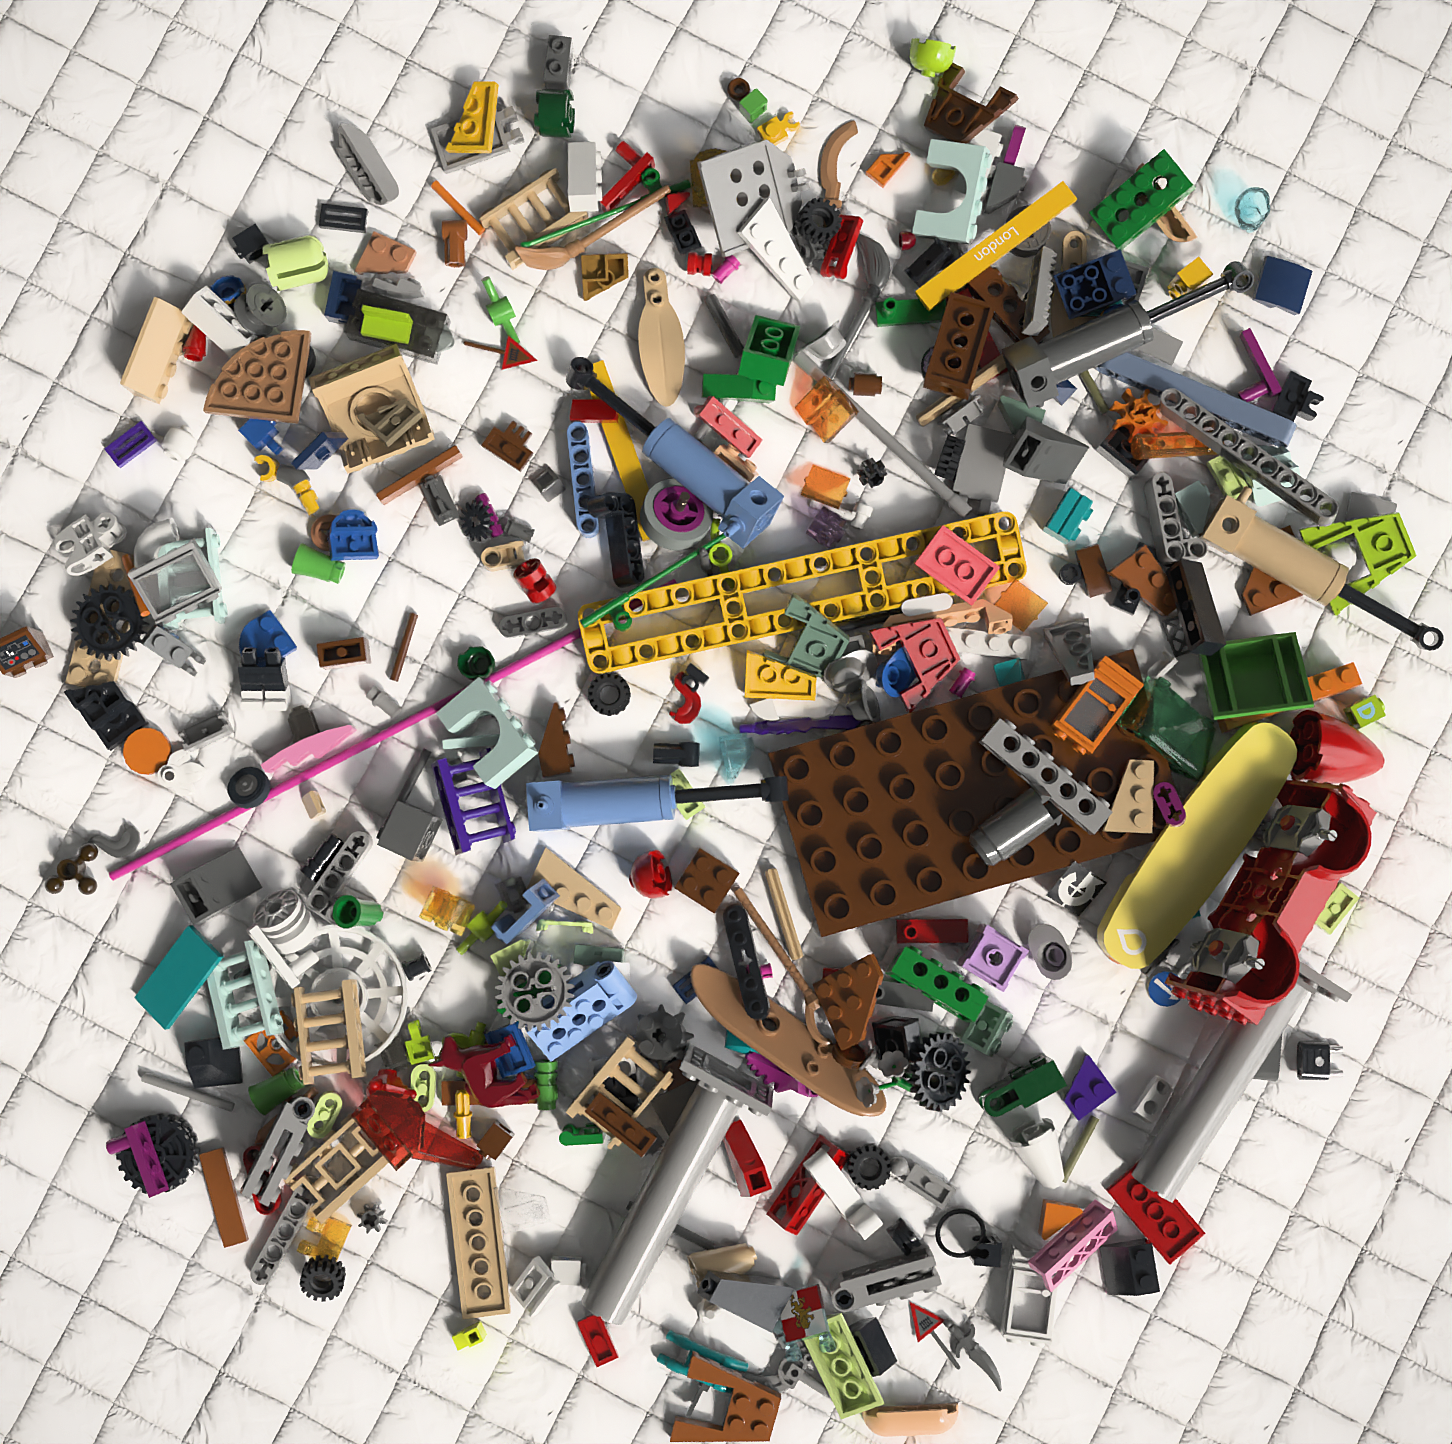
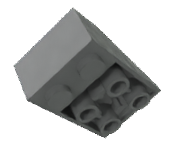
M1027 416L1004 452L1003 467L1024 477L1066 484L1088 451L1089 446Z
M240 847L190 871L170 883L193 925L203 924L263 888Z

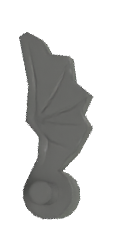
M695 1381V1383L700 1385V1388L688 1408L686 1417H691L702 1392L705 1391L707 1393L710 1386Z

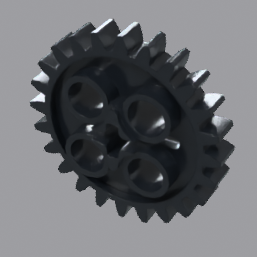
M109 584L108 590L104 585L99 586V592L91 588V596L83 593L82 596L85 601L83 603L76 601L80 609L72 610L77 615V618L70 619V622L76 624V627L72 628L71 632L79 634L74 638V641L82 642L79 648L83 650L88 648L86 654L90 656L95 654V658L100 660L104 656L107 661H111L112 656L116 660H121V653L129 657V649L137 652L138 649L135 644L141 642V635L147 634L143 627L150 626V623L144 621V618L148 616H141L133 596V591L130 589L125 591V587L121 585L116 589L115 585ZM118 601L120 604L119 609L116 612H112V604ZM101 604H103L105 613L100 608ZM97 612V621L95 623H91V615ZM108 617L113 619V621H111L112 628L107 626L110 623ZM125 622H129V623H130V629H129V631H127L126 633H123V632H122V626H123V624H124ZM115 632L119 635L120 641H117ZM104 633H108L109 640L105 644H102V635Z
M943 1032L929 1033V1037H922L923 1043L916 1044L918 1051L911 1052L915 1058L908 1061L912 1065V1069L907 1070V1073L912 1074V1078L907 1083L913 1084L909 1091L916 1093L914 1100L920 1101L919 1106L931 1111H948L950 1106H956V1100H962L960 1092L967 1091L964 1083L970 1082L966 1075L970 1074L971 1071L966 1069V1066L971 1061L965 1060L968 1051H962L965 1045L959 1043V1038L953 1037V1034ZM926 1066L952 1074V1077L927 1070Z

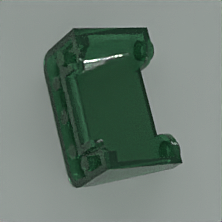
M1147 676L1143 682L1144 686L1139 690L1116 723L1124 730H1133L1138 739L1144 740L1168 761L1170 770L1173 773L1199 782L1207 766L1216 728L1213 726L1215 723L1210 718L1199 714L1171 689V683L1160 676L1158 679Z

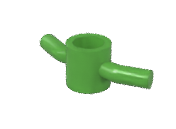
M489 276L484 277L481 281L491 300V303L485 306L495 327L502 324L507 336L509 335L519 344L520 340L510 321L516 315L507 296L499 298Z

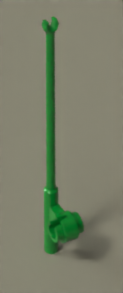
M647 168L643 171L641 183L648 189L649 194L641 196L640 199L536 239L521 242L520 247L529 248L540 242L629 209L662 187L659 172L654 168ZM689 179L668 186L671 190L669 194L691 188Z
M722 533L700 548L707 550L726 538V536ZM700 548L629 592L622 593L579 620L583 628H586L609 613L613 619L614 628L621 632L627 631L632 625V617L623 610L621 605L629 601L630 597L699 555ZM625 619L626 623L621 624L618 620Z

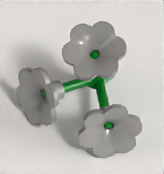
M875 1045L866 1055L864 1062L859 1068L860 1071L866 1066L871 1065L876 1070H881L884 1077L892 1079V1082L879 1086L870 1082L867 1077H862L856 1082L857 1098L860 1102H863L866 1108L876 1103V1094L880 1090L898 1086L910 1092L909 1090L913 1084L907 1083L908 1080L901 1077L904 1074V1069L909 1064L901 1051L885 1052L882 1055V1060L876 1058L878 1046Z

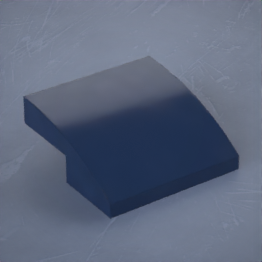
M1265 256L1252 300L1270 309L1277 307L1294 316L1299 315L1313 271L1283 259Z

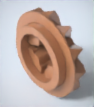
M323 515L312 525V541L323 551H329L327 535L321 530L328 531L333 520L337 517L336 515Z

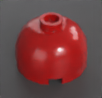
M659 850L646 852L633 862L629 882L643 897L651 899L662 898L669 895L668 891H672L671 871L669 866L664 868L662 860L665 857Z

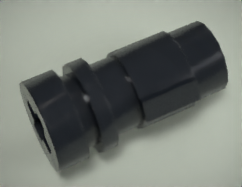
M330 833L315 850L313 856H309L306 859L308 862H304L299 870L317 883L345 842L335 834Z

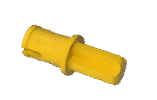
M457 1090L455 1094L456 1111L453 1113V1117L456 1118V1137L466 1139L472 1136L470 1125L472 1111L470 1110L469 1095L466 1090Z

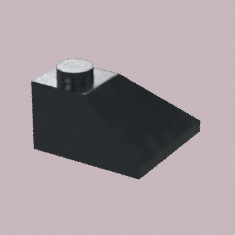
M220 1037L184 1042L186 1068L194 1088L243 1083L240 1047L223 1050Z

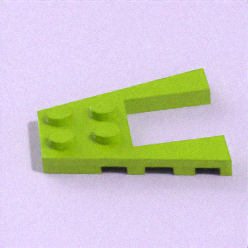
M1399 512L1336 522L1326 527L1319 525L1299 529L1303 542L1315 549L1353 533L1369 574L1347 585L1363 594L1371 588H1375L1383 579L1395 573L1417 556ZM1339 596L1332 599L1329 603L1335 616L1351 604Z

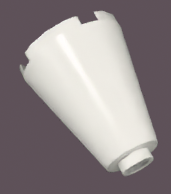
M1041 1118L1043 1121L1041 1123H1036L1035 1120L1028 1121L1012 1131L1013 1137L1008 1138L1010 1144L1043 1187H1048L1049 1189L1057 1188L1064 1179V1172L1055 1124L1049 1118Z

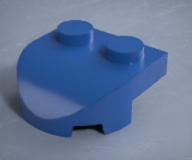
M350 509L342 511L333 520L328 530L330 560H377L379 557L376 538L378 528L374 520L371 521L360 510Z
M271 610L246 624L239 639V652L241 656L245 647L257 648V657H265L264 651L269 647H278L281 657H286L297 650L296 644Z

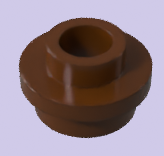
M742 78L731 80L727 87L728 96L732 100L740 102L750 93L749 83ZM741 88L743 92L738 94L735 92V89Z

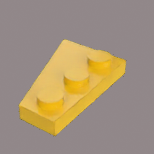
M495 81L473 82L463 106L464 112L462 117L454 127L455 133L451 143L448 142L445 150L448 153L492 152L499 87Z
M747 650L745 698L815 701L816 675Z

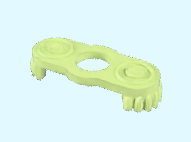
M540 919L536 926V931H545L548 925L582 926L583 932L593 934V923L589 921L568 922Z

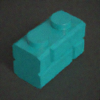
M1069 487L1043 528V532L1063 544H1067L1070 540L1075 541L1082 530L1078 528L1082 520L1087 522L1094 511L1090 508L1093 500Z

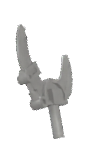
M779 1319L773 1332L778 1336L777 1340L782 1349H786L787 1356L780 1361L778 1374L757 1376L747 1373V1375L744 1374L743 1378L751 1382H759L779 1393H782L783 1390L787 1391L789 1388L794 1389L800 1380L824 1396L827 1392L825 1385L804 1372L807 1365L813 1362L806 1345H804L802 1339L789 1343L786 1342L782 1321Z

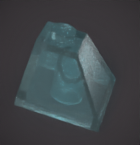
M747 733L719 737L729 786L734 785L749 762L751 752L755 751L753 738H748Z

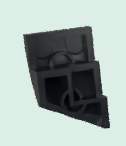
M115 681L64 691L73 707L81 713L89 727L97 733L107 750L112 751L126 741L128 736L134 731L142 729L149 724L139 708Z

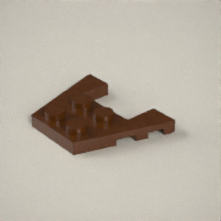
M952 63L948 70L944 72L943 77L939 79L936 97L932 99L923 126L927 131L947 141L967 144L1015 104L1019 98L1017 94L1000 86L988 104L984 106L958 93L954 88L965 74V70L963 67Z

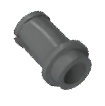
M508 519L504 532L509 537L512 535L530 543L535 529L517 523L516 519Z

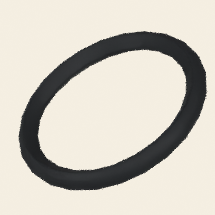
M951 1210L941 1217L936 1226V1242L939 1248L951 1257H969L979 1250L977 1245L967 1252H952L941 1241V1227L949 1217L955 1214L970 1215L980 1225L981 1237L977 1243L978 1245L984 1243L986 1237L985 1224L980 1216L971 1210Z

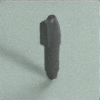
M700 548L701 569L708 577L713 576L708 552L705 548Z

